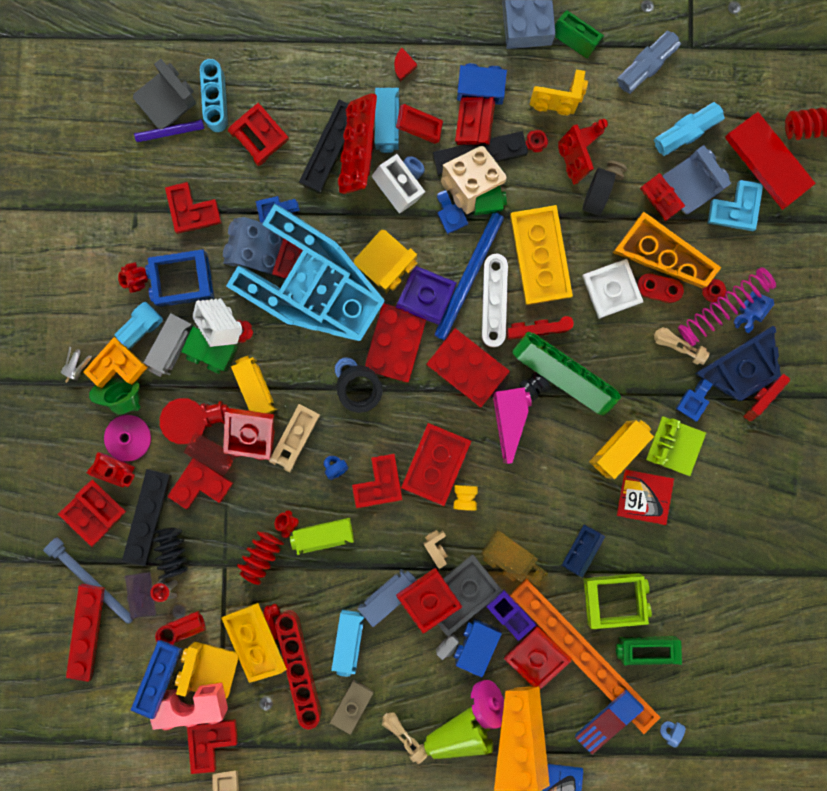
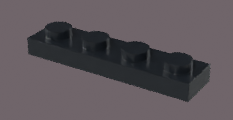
M340 99L299 181L300 185L320 194L344 147L343 133L347 124L346 109L349 104Z
M523 131L491 138L490 145H486V143H480V145H460L433 152L437 175L442 176L443 164L480 146L486 148L496 163L527 156L528 151Z
M146 469L122 561L147 566L153 539L156 534L151 531L157 530L171 474Z

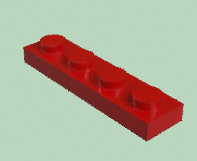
M87 584L78 586L66 678L86 682L92 680L105 592L104 587Z

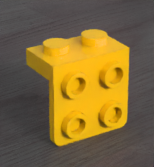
M576 69L569 92L535 86L529 105L537 111H547L548 109L557 111L558 114L565 116L574 114L579 102L582 103L583 96L586 94L588 80H584L586 71Z
M386 230L379 231L354 259V264L386 294L390 289L394 291L402 282L400 278L405 272L409 274L418 263L416 262L417 254L411 248L407 250Z
M194 641L183 651L181 662L184 663L182 672H178L175 680V686H178L176 694L186 697L190 691L196 692L201 685L222 683L227 699L239 660L237 653Z

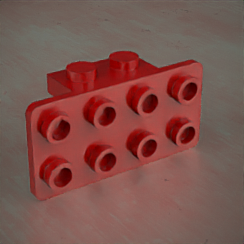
M373 93L351 101L346 109L347 124L343 133L345 141L341 154V174L338 178L339 192L342 194L365 189L367 186L375 133L373 128L377 95Z

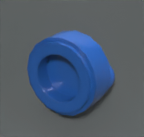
M328 456L324 460L326 468L324 473L329 480L343 475L349 468L345 460H340L336 456Z

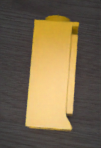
M249 356L236 360V365L231 366L249 411L267 414L277 411V408L272 406L274 401L258 364L255 363L257 360L253 357L249 359Z

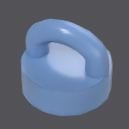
M408 156L403 161L416 180L423 175L425 171L424 166L417 158Z
M666 721L661 725L660 732L662 737L667 740L666 743L675 748L681 742L686 728L678 722L674 724ZM668 727L672 729L670 734L666 731Z

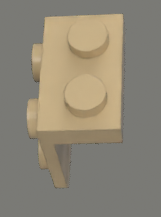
M483 146L477 147L443 164L441 183L446 191H450L457 207L462 208L466 215L474 211L476 197L506 182L505 173Z

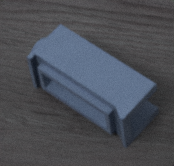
M400 569V575L396 573L364 602L365 604L359 605L358 610L372 627L401 604L396 594L417 581L409 571L405 573Z

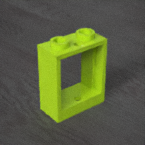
M638 573L583 578L587 625L591 629L649 624L648 618L652 615L650 603H647L646 594H649V583L643 575ZM634 582L637 615L600 618L597 585Z

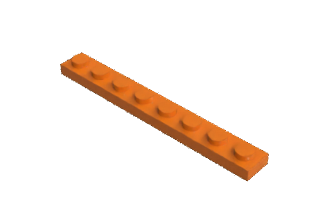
M527 578L510 594L518 605L572 658L574 663L611 701H614L627 690L644 706V710L631 721L643 734L661 718Z

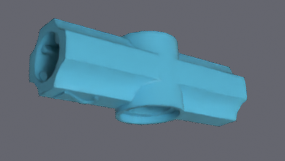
M713 102L697 113L685 116L675 123L674 127L654 139L656 149L663 156H666L680 146L692 143L701 137L705 131L725 119L722 108Z

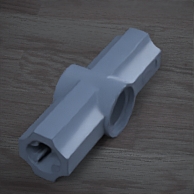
M667 30L653 45L647 46L634 59L633 64L617 78L616 81L619 87L624 92L631 94L646 78H651L663 66L664 61L680 47L681 43L678 36L674 32Z

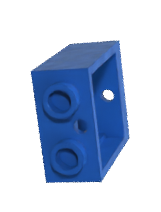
M204 249L148 258V265H146L145 269L148 279H151L152 288H149V297L155 305L164 307L196 302L198 300L215 299L209 257ZM195 260L200 291L162 297L158 265Z

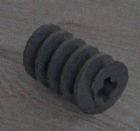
M171 527L151 531L152 533L159 534L158 537L153 539V542L160 543V546L154 548V551L162 553V555L155 558L156 561L163 562L162 565L157 567V570L164 571V574L158 578L174 577L186 572L188 567L180 564L185 562L187 558L179 556L185 552V548L178 547L179 544L184 542V539L176 537L183 532L182 529Z

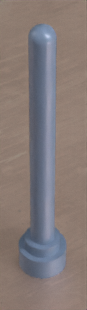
M58 537L44 548L43 551L49 557L53 556L55 559H60L85 584L102 587L65 551L64 543ZM105 590L103 601L124 622L131 623L134 619L133 615Z

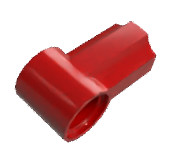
M199 611L166 623L157 630L155 635L156 642L162 640L173 645L205 631L206 627L203 616ZM165 629L173 632V640H169L164 636Z

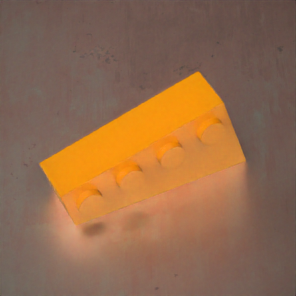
M645 212L638 217L613 251L616 255L699 288L707 287L721 269L719 265Z
M517 687L505 691L494 791H541L549 787L550 783L540 688Z

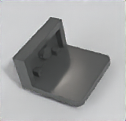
M159 59L154 64L159 74L135 92L133 99L157 128L163 129L170 126L193 107L196 101L191 95L194 92L185 80L182 83L177 78L179 73L171 63L166 65L162 59Z

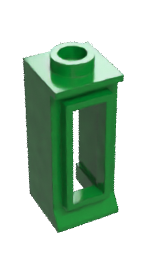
M676 636L619 637V644H616V657L620 659L624 666L682 665L681 640ZM632 647H669V656L633 657Z

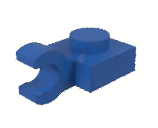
M444 190L437 193V199L443 209L437 214L446 234L467 226L468 222L462 209L457 207L456 204H451L447 191Z
M276 196L256 201L261 223L265 221L274 204L281 206L290 213L300 211L296 199L281 202L280 197Z
M701 379L694 392L687 389L675 409L697 422L709 404V401L704 397L710 390L712 383Z

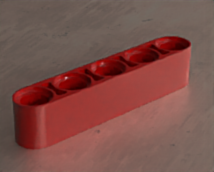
M286 610L276 619L275 628L283 661L287 669L286 673L297 719L302 728L309 730L318 725L321 717V706L299 617L294 611ZM289 617L292 619L293 627H284L282 618ZM291 640L296 641L299 649L296 651L290 650L287 642ZM293 665H302L305 672L302 674L295 673ZM301 687L307 688L310 691V696H301L298 689ZM312 711L316 718L308 720L305 718L304 712Z

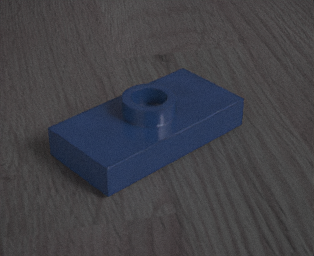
M583 525L561 566L583 578L606 536Z

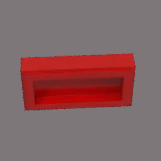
M406 104L400 106L396 124L397 129L434 144L440 141L443 120Z

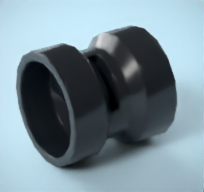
M534 372L530 379H524L519 383L520 388L525 387V392L530 393L531 402L538 399L540 393H546L551 389L546 378L537 372Z

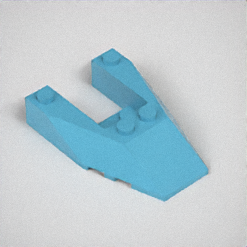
M274 204L262 225L302 249L301 255L281 288L244 266L236 268L226 287L286 324L361 341L385 300L337 242L286 209Z

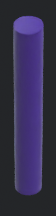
M203 120L168 126L163 129L134 133L136 142H142L202 130L205 127Z

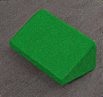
M568 10L563 13L555 24V37L585 58L590 57L604 37L603 34Z

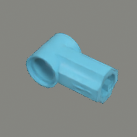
M147 302L140 304L132 312V318L114 334L128 349H131L146 333L155 330L163 321V318Z

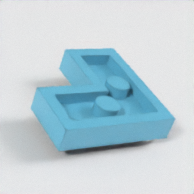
M743 180L738 181L734 202L718 199L711 201L707 224L748 231L756 230L763 185Z

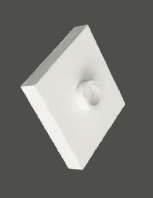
M627 259L582 275L598 319L643 303Z

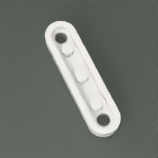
M500 254L490 255L484 263L482 340L487 346L493 348L500 346L506 337L508 263L506 258ZM497 263L500 269L494 271L491 265ZM495 332L498 336L497 339L491 340L489 333Z

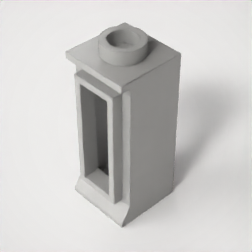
M170 313L143 362L150 366L148 371L160 377L162 373L170 376L171 373L168 370L173 369L194 325Z

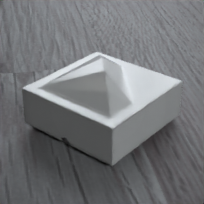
M453 633L447 636L436 648V654L442 660L451 656L459 643L458 638Z

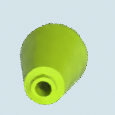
M472 707L427 735L424 748L427 755H431L433 759L487 755L493 752L492 738H487V732L490 729H485L478 723L473 714Z

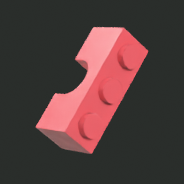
M216 683L199 686L193 696L194 704L192 705L185 704L179 699L176 694L177 689L166 690L155 719H150L153 730H170L178 726L193 727L201 723L216 724L223 721L228 710L223 684Z

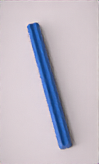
M498 213L492 214L435 331L437 338L441 340L447 338L503 222L504 217Z

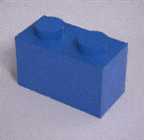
M472 63L465 66L460 65L457 101H460L461 97H483L484 99L494 97L495 104L502 105L507 70L499 66L484 68Z
M476 618L473 619L472 623L468 622L463 632L465 640L462 645L458 644L453 655L456 658V666L482 678L501 637L500 629Z

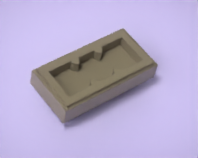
M353 679L330 723L351 735L374 691Z

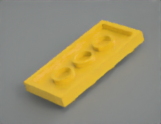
M557 205L510 213L525 304L531 305L572 298L573 294Z

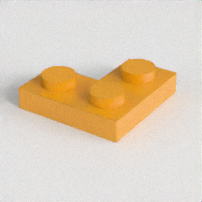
M114 337L83 372L98 387L103 388L116 372L127 383L133 385L148 367Z

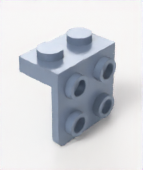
M704 145L697 149L688 159L663 175V178L670 187L672 186L675 189L674 192L684 203L685 207L681 211L686 215L731 184L728 173L719 167L714 153Z
M246 217L235 218L228 228L230 236L228 244L223 249V257H225L223 264L230 266L241 265L272 274L283 237L263 226L261 222Z

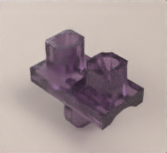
M144 572L126 575L127 601L129 602L131 619L156 615L155 602L150 594L152 588L151 573Z

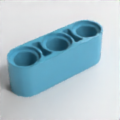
M207 59L200 65L203 119L212 131L222 132L228 125L225 75L216 60ZM217 70L215 76L208 77L210 71ZM212 93H219L216 99H209ZM214 115H220L219 121L215 123L210 122Z

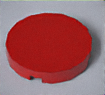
M178 398L169 402L163 408L160 415V428L163 435L169 441L176 444H191L197 441L206 430L201 405L188 398Z

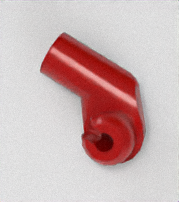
M277 604L267 605L264 608L263 615L273 639L276 640L278 636L274 617L280 615V608Z

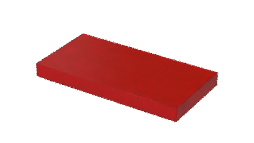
M759 112L752 115L724 137L782 210L816 184Z

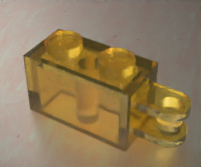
M498 529L481 551L485 556L483 561L493 568L496 565L504 570L502 574L513 582L516 579L522 582L524 578H527L540 587V581L544 575L547 576L549 574L535 564L538 558ZM534 567L537 570L531 577L528 575V572Z

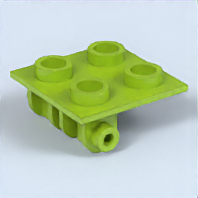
M662 416L646 460L691 476L706 432L684 425L676 419Z

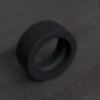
M601 168L596 170L583 204V211L597 216L602 214L614 185L615 173Z
M361 365L352 366L343 371L336 385L337 395L343 406L357 413L367 412L376 407L383 393L382 383L376 373L369 367ZM363 376L372 382V394L364 401H352L346 394V385L351 379Z

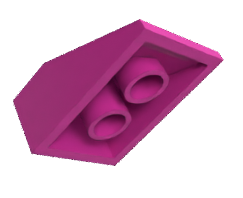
M525 387L498 391L492 394L503 463L506 464L513 463L529 412L528 407L532 405L530 393L525 392Z

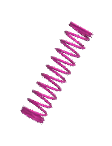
M760 267L756 270V275H749V281H741V287L734 286L733 293L726 291L725 298L718 297V304L711 302L710 310L703 308V316L695 314V321L687 319L688 328L680 324L678 326L680 334L691 346L696 345V341L699 343V339L691 330L689 321L695 324L702 334L707 337L705 331L700 327L696 316L701 317L710 329L715 332L714 327L707 320L704 310L711 313L718 324L722 326V322L712 309V304L717 306L724 316L730 320L729 315L722 308L719 299L727 302L732 311L738 315V311L730 303L727 293L733 295L741 307L746 309L745 304L737 296L735 288L743 291L750 303L754 304L751 296L745 291L743 282L749 284L755 294L761 298V293L752 284L750 277L753 276L758 279L763 289L769 292V288H776V282L772 275L765 268Z

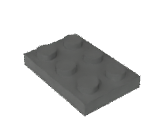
M473 554L443 577L461 603L462 608L438 625L447 636H450L502 591Z

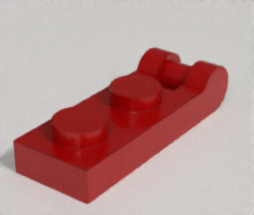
M565 316L558 322L548 323V319L534 321V325L525 326V322L511 324V328L506 330L507 340L523 338L527 332H532L537 336L565 333L573 327L574 321L571 317Z

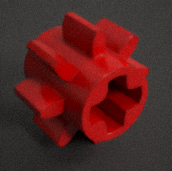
M136 262L121 267L118 281L122 288H129L130 293L145 288L148 277L145 268L137 267Z

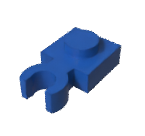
M752 291L750 296L754 304L750 303L748 299L745 300L746 309L739 308L741 315L737 316L734 320L735 328H739L742 323H747L744 328L746 333H750L754 328L753 322L755 320L762 322L774 306L773 299L764 295L759 298Z

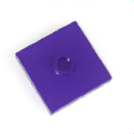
M415 266L409 275L396 308L439 325L457 283Z

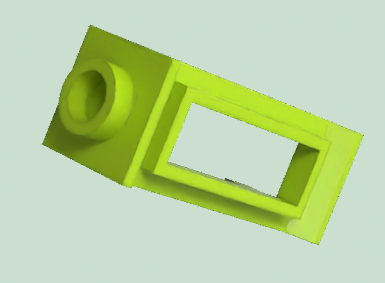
M350 518L296 529L292 531L293 536H290L292 550H296L297 555H300L302 550L303 553L344 545L347 543L346 541L351 543L355 541Z

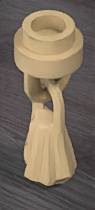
M662 327L654 333V340L657 344L673 348L681 353H687L693 357L692 362L697 365L699 363L704 365L710 353L706 351L707 348L700 346L698 349L692 347L688 342L673 334L668 328ZM678 343L683 344V348L678 347Z
M394 712L386 713L383 716L382 726L393 732L404 744L405 749L410 754L409 758L411 761L417 764L424 761L428 756L424 745H419L414 738L408 735ZM402 734L406 736L405 740L401 737ZM412 744L416 747L414 751L409 747Z

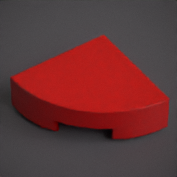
M403 48L398 51L394 62L398 80L401 82L417 68V63Z

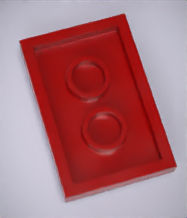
M383 303L365 366L369 367L377 375L409 383L426 320L395 306Z
M454 328L426 364L480 408L510 372L456 328Z
M428 423L401 488L445 506L471 441Z

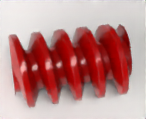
M820 107L817 109H802L798 112L795 110L790 111L785 120V131L788 140L792 138L793 134L796 140H801L802 134L805 139H810L812 134L814 138H819L821 132L824 137H827V107L826 109Z
M257 531L261 539H252V543L256 546L255 549L248 547L246 550L251 556L243 555L242 559L246 564H237V567L241 570L240 576L245 580L260 585L261 580L258 577L264 578L266 576V572L263 569H270L271 564L268 561H275L276 556L273 552L279 553L281 549L278 544L284 545V543L267 532Z

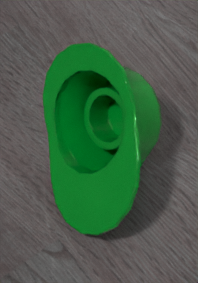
M111 378L103 388L95 385L89 393V398L93 403L107 406L113 413L118 415L128 413L129 411H139L140 396L138 390L140 385L137 381L131 385L124 379Z

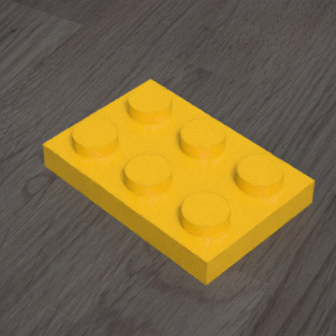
M258 603L221 617L249 683L281 674L287 670Z

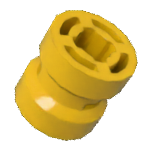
M455 485L454 492L458 499L454 501L453 509L477 510V503L473 498L478 494V486Z

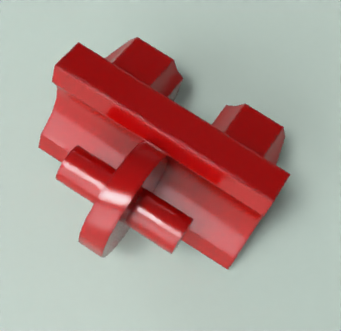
M660 173L640 187V190L665 221L685 207L684 203L674 192L675 189L672 186L670 187Z
M97 452L93 465L86 473L92 477L124 488V486L129 487L135 475L132 472L135 467Z

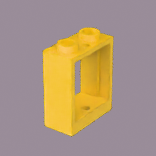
M637 420L626 421L589 463L604 477L616 479L653 439L654 436L650 433L651 428L642 420L639 422Z

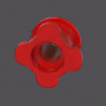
M222 401L214 405L201 404L205 427H212L214 423L219 422L224 424L225 411L229 408L228 405H224Z

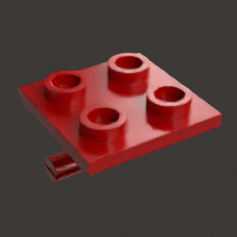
M600 119L591 126L579 129L578 124L573 125L558 142L559 153L564 157L568 177L572 179L573 185L578 184L594 169L586 147L604 133L605 128L608 126L606 119Z

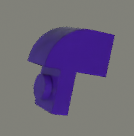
M502 590L486 605L491 613L502 625H505L518 641L536 626L534 621L505 590Z

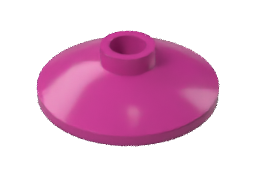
M122 415L112 420L107 426L104 434V443L106 449L114 458L121 461H134L142 457L149 449L151 432L148 425L141 418L134 415ZM125 433L129 436L127 442L122 441V435Z

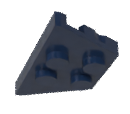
M775 326L767 328L697 371L696 375L703 380L709 381L714 387L737 401L744 400L781 376L780 365L777 361L779 357L778 347L775 345Z

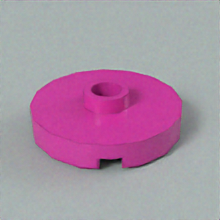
M490 680L479 681L473 686L471 692V699L474 698V705H472L473 714L483 728H489L490 730L500 728L504 708L502 693L494 682Z

